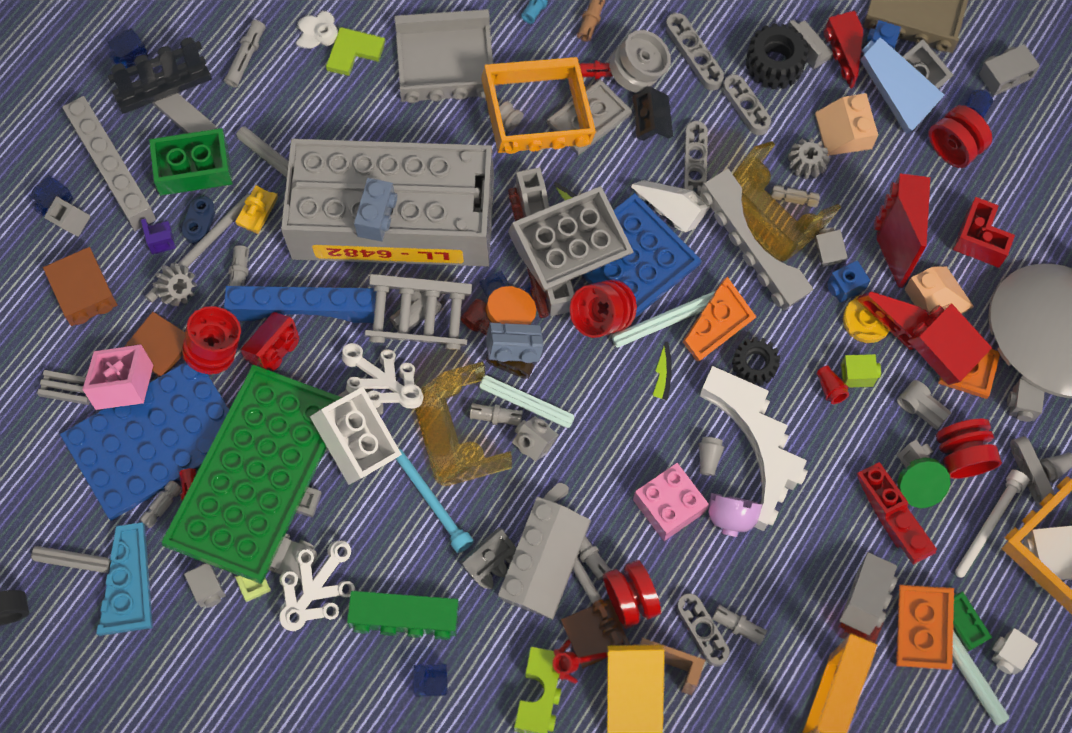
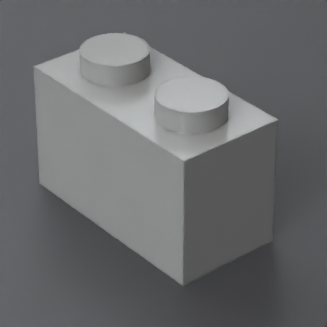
M1023 44L1017 48L1013 46L1007 49L1002 55L997 57L991 56L983 62L979 76L992 95L996 96L1032 79L1040 65L1026 45Z

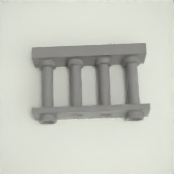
M370 274L368 287H374L376 300L373 331L365 330L364 337H370L369 342L384 343L385 339L435 343L445 344V349L460 350V346L467 345V339H459L462 300L465 299V296L469 297L471 295L472 284ZM389 289L399 290V294H402L398 333L383 332L386 293H389ZM414 291L425 292L424 296L427 297L423 335L408 334L411 297L414 295ZM440 294L450 295L449 299H452L449 338L434 336L436 301Z

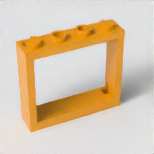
M577 57L484 65L481 80L498 153L506 152L513 154L525 150L536 152L546 148L562 149L567 146L584 147L591 144L596 131ZM568 79L580 129L505 136L494 85Z
M1066 476L1056 486L1060 491L1055 496L1049 493L1039 503L1042 508L1037 513L1032 510L1022 520L1025 525L1020 530L1014 527L1004 537L1008 542L1002 547V550L1072 615V590L1020 542L1072 491V479Z
M850 634L829 655L802 733L848 732L877 644Z

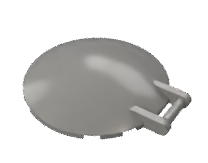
M1034 264L1020 268L1007 276L993 294L988 315L991 335L995 336L999 345L997 350L1008 366L1013 365L1023 375L1021 377L1023 380L1046 393L1072 398V268L1056 264Z

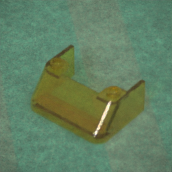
M773 141L754 146L733 173V176L742 187L743 214L753 237L767 253L780 262H784L792 258L812 241L816 235H819V231L825 228L841 206L836 204L821 210L818 215L808 213L796 221L764 190L771 179L769 169L762 163L775 145Z
M483 361L441 373L421 388L424 396L423 402L419 407L414 408L434 479L442 486L454 485L512 468L511 451L485 458L479 444L475 442L459 444L446 398L457 395L461 391L462 386L480 382L485 377Z

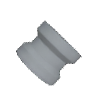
M506 101L499 109L504 129L510 132L519 125L523 118V113L520 110H515L513 104Z

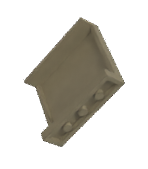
M871 0L863 28L875 29L878 20L901 27L898 39L911 41L915 44L924 39L932 48L941 52L953 53L959 41L958 36L968 0Z

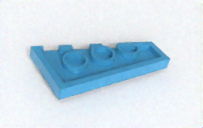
M141 522L116 526L110 557V571L106 579L105 598L101 606L100 625L98 624L96 633L98 636L153 628L145 524Z

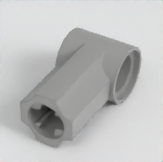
M415 291L411 297L409 331L425 319L427 299L424 296L425 292ZM438 300L436 301L435 315L440 311L442 307L441 303ZM400 310L390 317V322L397 331L399 329Z
M913 380L897 398V402L903 410L910 414L916 413L936 430L952 413L931 396V392L925 384L917 380Z

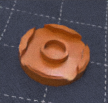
M513 286L500 287L494 290L489 296L486 305V313L492 323L531 325L537 310L532 297L524 290Z

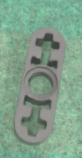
M728 76L723 85L724 95L751 133L755 135L766 134L771 124V117L741 76ZM730 84H732L733 86L738 85V90H736L734 87L730 88ZM745 100L750 101L753 104V108L744 109L740 103ZM756 119L758 120V122H764V125H763V126H761V124H757V125H756V124H755Z
M1023 436L1011 440V452L1020 471L1030 479L1027 486L1036 505L1041 509L1042 506L1039 503L1049 493L1055 496L1052 486L1029 439Z
M694 594L683 595L677 603V612L706 662L711 666H722L729 658V647L701 600ZM685 601H688L689 604L694 602L696 606L693 612L696 617L700 613L703 617H699L693 623H690L689 620L693 619V615L689 610H683ZM699 623L707 624L710 627V635L700 637L696 633V625ZM714 636L717 639L712 643L715 649L723 650L721 660L710 656L713 651L710 644L706 647L703 645V643L709 642Z

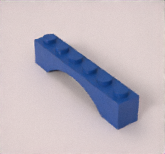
M226 286L224 309L234 314L238 321H256L267 318L275 312L282 315H319L342 319L352 323H373L376 292L374 288Z

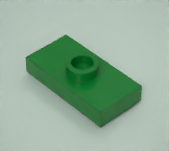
M962 591L954 596L953 630L967 652L990 640L992 636Z

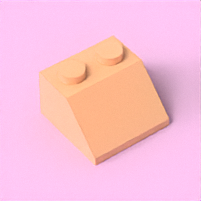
M866 93L842 97L815 113L823 147L828 148L827 156L873 148L878 132Z

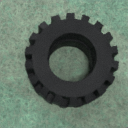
M777 23L771 24V27L763 26L761 31L757 30L754 37L752 36L746 56V69H749V76H754V81L757 84L761 82L763 83L762 87L767 88L768 85L772 86V89L777 90L778 86L784 89L787 88L788 84L792 86L796 80H799L807 61L808 44L806 40H802L803 35L801 33L795 32V28L791 27L789 29L786 28L787 25L785 24L777 26ZM777 52L784 55L787 60L776 61L769 58L766 53Z

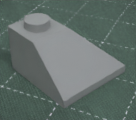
M924 39L920 40L902 56L937 88L954 76Z

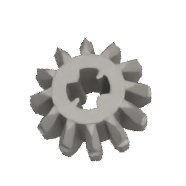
M802 138L798 144L794 143L788 155V161H790V169H796V176L804 174L806 180L811 175L816 179L819 173L823 174L826 171V165H828L830 158L827 156L828 148H821V141L816 144L813 143V138H810L808 142Z
M171 263L170 267L164 265L162 266V274L155 273L159 279L157 282L152 283L154 287L158 288L154 294L157 297H161V301L165 304L171 303L173 306H179L180 302L188 303L187 296H195L191 288L198 286L192 281L195 275L192 272H188L189 268L184 265L179 266L177 263Z

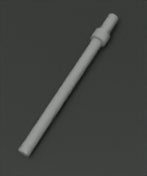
M247 193L177 264L189 267L239 216L245 205V200L250 194ZM153 287L145 295L146 299L151 303L158 298L154 294L158 289L156 287Z

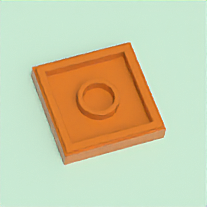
M991 349L961 382L947 385L940 377L938 384L988 399L1000 353L997 350Z

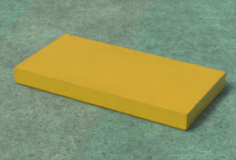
M608 646L607 733H663L664 646Z

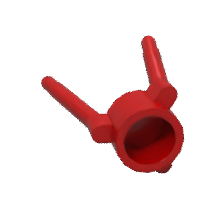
M567 640L559 649L554 650L553 668L559 674L560 680L566 679L576 684L578 680L569 674L578 669L579 663L607 658L608 652L577 657L573 652H565L571 644L570 640Z

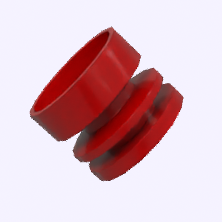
M614 279L586 285L578 289L571 298L569 310L575 328L585 336L596 338L616 333L629 327L635 319L637 304L632 290L624 282Z
M210 306L196 310L189 317L182 346L183 359L189 367L204 374H219L232 365L241 335L240 322L234 314L224 308Z
M981 418L957 422L937 432V441L941 443L939 446L940 451L946 454L952 453L943 460L950 478L961 479L977 476L992 471L1002 464L997 446L987 444L994 439L993 433L989 431L991 425L988 419Z

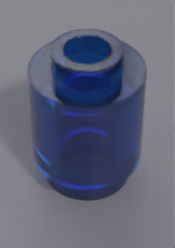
M974 90L964 106L975 110L984 119L993 104V99L986 90Z

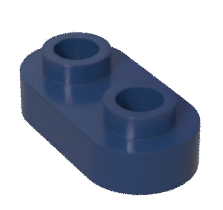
M204 196L197 197L190 204L182 227V233L186 241L191 244H197L210 231L216 213L214 203L210 198ZM202 205H205V206H206V207H205L204 209H202V210L198 209L199 206H202ZM192 227H198L196 231H191Z

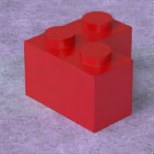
M975 197L967 210L953 250L1000 268L1008 256L1015 235L992 226L999 205Z

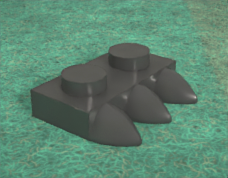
M498 527L462 558L459 563L474 582L483 588L493 589V578L490 572L499 577H506L507 568L504 560L511 564L517 548L505 532Z

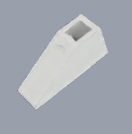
M645 180L634 183L631 186L637 191V195L641 199L650 202L660 215L669 218L675 228L685 233L695 229L710 208V205L707 206L701 197L692 190Z

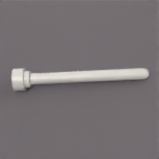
M1011 470L1006 478L1007 488L956 568L955 574L957 577L962 578L966 575L1014 495L1024 490L1028 485L1030 479L1024 473L1018 470Z

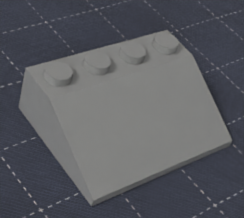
M601 186L512 222L508 230L518 254L543 291L633 253L630 243Z

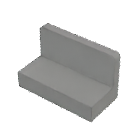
M795 20L789 22L787 28H795L796 33L803 35L802 40L807 41L808 56L806 62L813 70L832 58L833 52L805 20L799 24Z

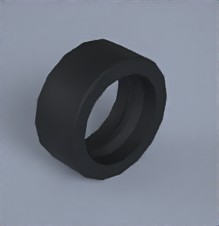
M0 591V626L20 621L29 615L27 597L24 591Z

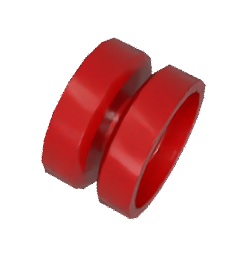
M958 105L952 108L944 118L931 126L929 140L936 153L946 163L953 167L964 168L975 160L977 155L982 154L990 147L992 133L986 121L975 110L968 106Z
M640 560L625 564L624 575L617 569L603 573V581L608 597L620 623L625 629L637 625L640 614L648 620L661 614V606L656 590Z

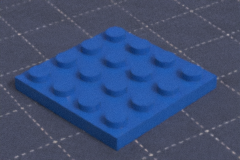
M634 193L613 210L633 253L582 276L589 284L614 279L624 282L632 290L636 298V318L697 268L702 260Z

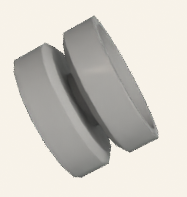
M636 30L629 34L622 44L613 51L610 56L609 67L613 77L621 86L633 92H641L652 87L668 71L671 65V55L668 47L660 37L646 30Z

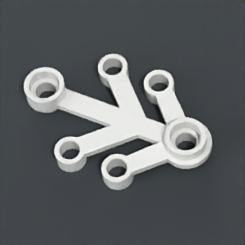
M350 343L343 347V362L350 367H359L374 378H349L346 386L349 393L361 387H364V389H390L394 392H368L367 394L375 408H378L381 403H400L403 407L410 409L417 408L422 404L424 396L421 389L414 385L415 367L413 364L403 363L400 366L399 376L404 379L403 386L396 381L394 368L396 354L394 351L386 349L381 352L380 363L384 366L383 372L362 357L363 349L361 346Z
M334 541L329 545L327 551L329 558L314 579H312L311 563L314 560L313 553L306 549L297 552L296 561L300 568L303 594L296 602L294 586L298 582V577L294 572H283L280 576V583L284 590L285 607L282 608L279 614V621L283 628L289 631H296L303 627L306 620L323 617L335 619L338 616L339 608L334 603H325L321 608H306L312 600L339 595L350 597L351 591H355L353 583L349 581H341L338 585L322 587L339 562H344L350 557L351 548L348 543ZM339 547H343L345 550L344 555L341 557L337 554ZM304 552L309 556L308 561L305 563L301 561V555ZM290 574L293 580L287 585L285 577ZM345 584L349 586L347 594L342 592V587ZM329 606H332L334 609L331 616H328L326 613ZM293 612L297 614L295 622H291L289 619Z

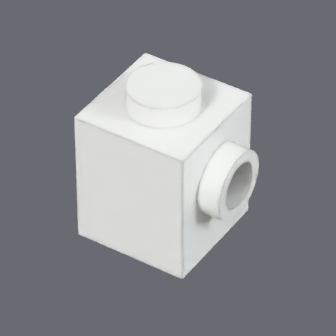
M1014 628L1006 634L1005 638L1001 636L992 648L995 654L991 660L997 663L996 666L1001 671L1015 675L1023 670L1038 643Z

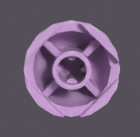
M711 493L708 512L714 525L723 528L722 534L737 537L738 532H747L758 523L763 504L731 496L722 497L721 494Z

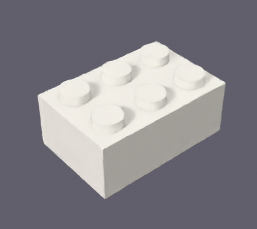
M364 387L310 416L348 485L402 455Z

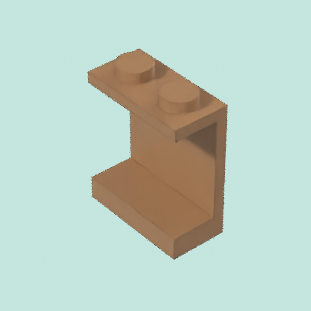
M642 638L640 645H662ZM664 646V663L688 671L681 692L692 695L698 685L705 660Z

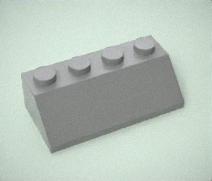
M537 497L498 597L508 604L553 620L591 520L560 504Z

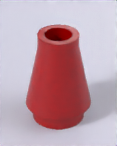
M824 366L816 372L825 398L831 404H838L849 396L848 386L831 370L830 366Z

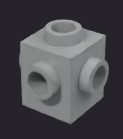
M534 416L527 422L523 420L515 429L517 435L512 443L518 447L521 453L528 455L536 462L548 453L559 434L553 431L544 420Z

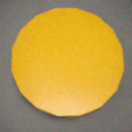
M859 296L855 297L846 306L842 318L844 328L848 334L857 341L864 343H875L884 339L890 331L856 300Z

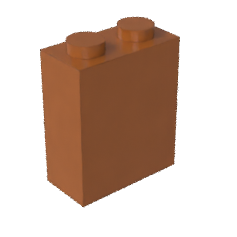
M90 247L43 267L63 314L71 326L84 324L89 318L98 314H106L112 308L118 306Z

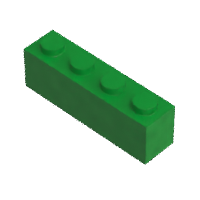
M351 591L347 623L349 628H353V632L367 634L370 630H379L380 634L394 636L396 632L407 633V636L422 638L423 634L434 635L435 639L449 640L450 636H456L459 601L458 599Z

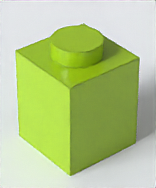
M876 354L845 355L840 364L842 381L848 388L873 387L878 378L881 377V365L876 362Z

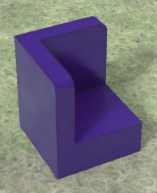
M146 218L141 219L146 242L152 255L176 248L168 221L149 226Z

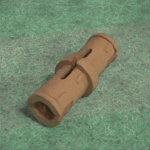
M590 0L587 10L582 15L583 21L577 32L578 38H581L583 41L591 40L595 26L601 20L600 13L606 0Z

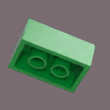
M223 128L149 139L154 183L160 196L233 185L228 144Z

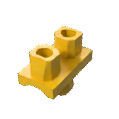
M255 185L250 196L246 198L245 205L235 221L236 225L259 234L278 199V194L266 191Z

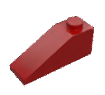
M871 291L860 295L856 299L909 350L914 349L908 340L914 335L913 329L921 322H926L930 318L927 310Z

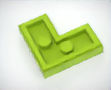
M340 27L326 65L327 71L350 76L356 57L379 62L386 43L385 38Z

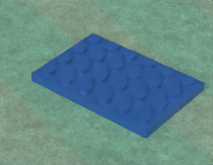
M185 362L150 382L144 403L103 409L64 431L60 436L106 515L112 521L163 491L169 481H180L179 472L181 470L193 468L197 471L224 422L229 408L208 374L195 371Z

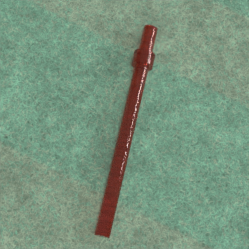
M510 188L508 195L514 219L517 221L524 218L517 188ZM527 267L532 287L530 290L531 297L536 303L539 318H546L549 316L545 301L547 298L546 291H543Z

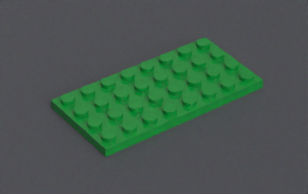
M252 365L161 542L162 546L262 584L327 448L310 416L342 397Z

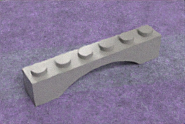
M82 96L62 106L72 127L95 162L133 230L137 231L142 228L141 219L146 218L148 224L156 221L150 205L86 98Z
M541 168L516 172V187L524 217L549 208ZM571 280L544 291L550 316L570 312L571 298L574 295Z
M728 168L703 184L699 190L702 201L707 206L710 205L715 212L716 221L727 229L729 239L735 246L741 249L745 262L749 266H753L757 272L759 282L764 287L767 286L772 293L771 298L778 307L785 311L814 290L800 269L788 266L775 259L755 240L743 214L742 187Z

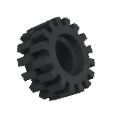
M753 337L752 341L749 338L746 339L744 344L741 342L735 351L732 364H734L733 372H737L736 377H742L743 380L749 381L754 385L758 383L759 386H763L764 382L769 383L774 378L780 364V355L777 356L778 349L772 348V342L766 344L765 338H762L761 341H758V337ZM751 354H759L765 359V367L760 370H754L748 366L746 359Z

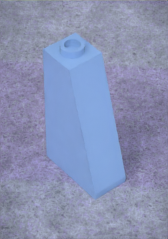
M881 37L875 43L871 40L862 50L865 55L860 61L904 132L909 134L943 98L944 94Z

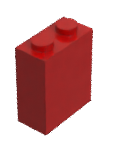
M952 303L945 306L938 305L929 312L930 318L926 322H921L913 329L914 335L908 342L947 385L961 382L992 347Z

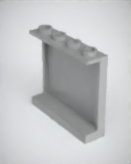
M489 9L395 16L401 102L415 103L421 100L440 101L449 98L465 99L466 97L477 96L485 98L481 76L484 65L493 64Z

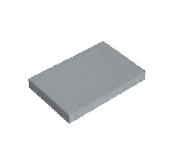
M601 79L586 90L596 131L591 144L584 147L569 146L578 156L632 115V110ZM573 100L547 119V124L555 132L580 129Z

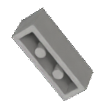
M867 552L858 568L840 622L868 635L872 633L875 626L880 628L886 616L883 609H887L892 595L888 594V592L893 591L898 580L894 576L897 565Z

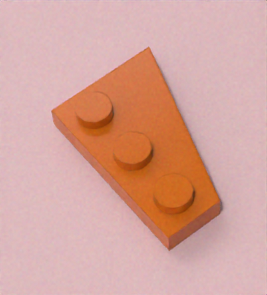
M728 277L723 279L682 341L697 362L756 318V315Z

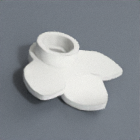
M322 11L317 17L306 16L300 19L298 26L303 34L296 41V44L302 48H314L320 43L325 46L333 44L338 35L333 15L327 11Z

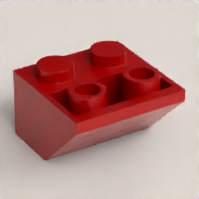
M273 312L240 349L243 358L252 365L269 371H275L281 365L282 358L286 353L292 352L299 343L300 338L294 320L289 316Z

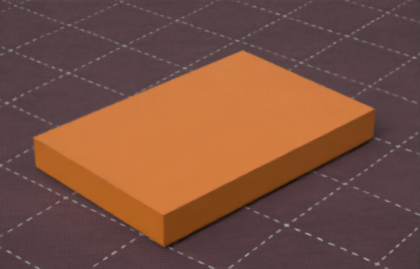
M899 585L897 666L952 670L954 588Z

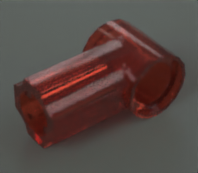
M476 298L460 317V320L472 331L478 332L479 330L487 336L489 324L492 323L486 313L487 304L481 299Z

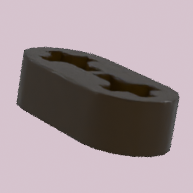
M488 355L486 357V361L492 366L524 379H529L535 367L533 363H525L523 361L501 362L499 360H489Z

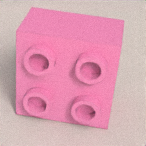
M142 345L94 351L83 391L95 410L142 404L145 400L153 363Z
M678 463L635 491L633 498L635 504L663 541L703 515L709 505Z

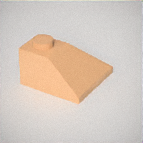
M947 266L931 267L911 277L904 289L914 305L928 312L938 305L945 306L950 303L961 314L974 307Z

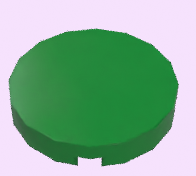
M924 457L913 460L906 469L903 468L897 485L909 505L916 508H927L943 500L949 491L951 482L950 475L944 465L936 459Z

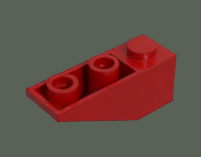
M855 10L829 17L824 28V37L827 42H830L833 57L840 64L842 78L845 81L847 80L850 88L854 87L858 77L863 38V27Z

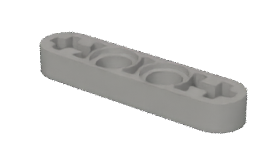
M680 13L671 14L666 22L668 35L702 85L708 90H718L724 80L722 69L687 18ZM675 22V24L677 25L681 24L680 29L676 25L672 26L673 23ZM684 39H692L695 45L687 47L682 41ZM702 56L707 60V63L699 65L694 59ZM709 74L713 78L717 77V81H714L713 79L709 80Z
M692 121L688 124L685 133L684 189L693 191V188H697V194L700 196L701 192L699 190L707 182L708 130L703 122ZM694 130H698V142H694ZM699 150L702 153V157L694 159L689 155V152ZM697 171L702 175V178L700 180H692L689 177V173Z

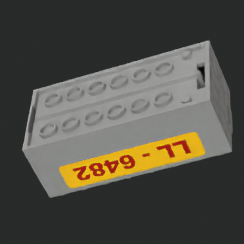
M291 139L281 230L292 260L489 267L494 191L492 145ZM367 178L392 182L394 192L398 194L396 206L392 208L390 214V228L388 231H385L383 242L357 237L354 222Z

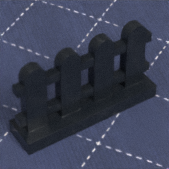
M188 37L181 41V48L172 51L171 47L164 46L157 51L158 57L149 60L147 55L136 57L134 60L135 65L126 68L124 64L114 65L111 68L112 74L108 75V79L111 84L114 82L117 89L112 90V93L122 114L212 80L204 56H199L198 50L202 49L200 41L195 42L193 38ZM184 57L185 63L177 65L175 59ZM161 65L162 71L154 74L153 68ZM138 74L140 80L131 83L130 76Z

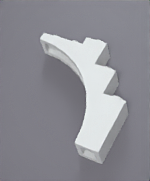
M712 366L703 385L700 397L718 406L730 416L745 433L755 452L761 474V504L763 505L758 523L754 527L764 531L768 524L773 526L779 512L774 509L778 501L783 503L788 488L794 490L797 483L802 485L808 470L804 469L807 460L783 450L789 435L784 434L788 425L764 415L770 403L769 400H766L768 390Z

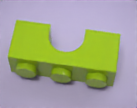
M531 647L525 678L538 681L544 689V694L535 702L520 700L514 732L548 733V731H554L556 715H551L553 704L559 705L562 690L557 688L559 674L553 668L554 651Z

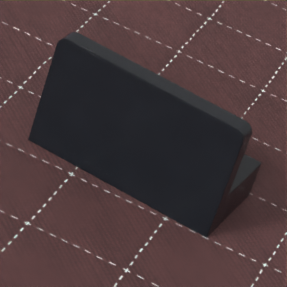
M652 87L633 95L637 138L644 141L656 134L668 139L673 137L669 96Z

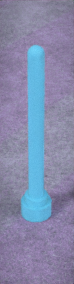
M399 449L402 455L395 459L451 535V546L456 553H461L468 549L474 542L470 534L464 532L463 529L459 530L405 453Z

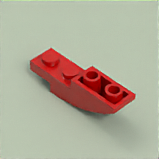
M878 462L858 472L857 477L874 512L895 546L902 548L913 565L935 554L937 548L908 509V501L881 463Z

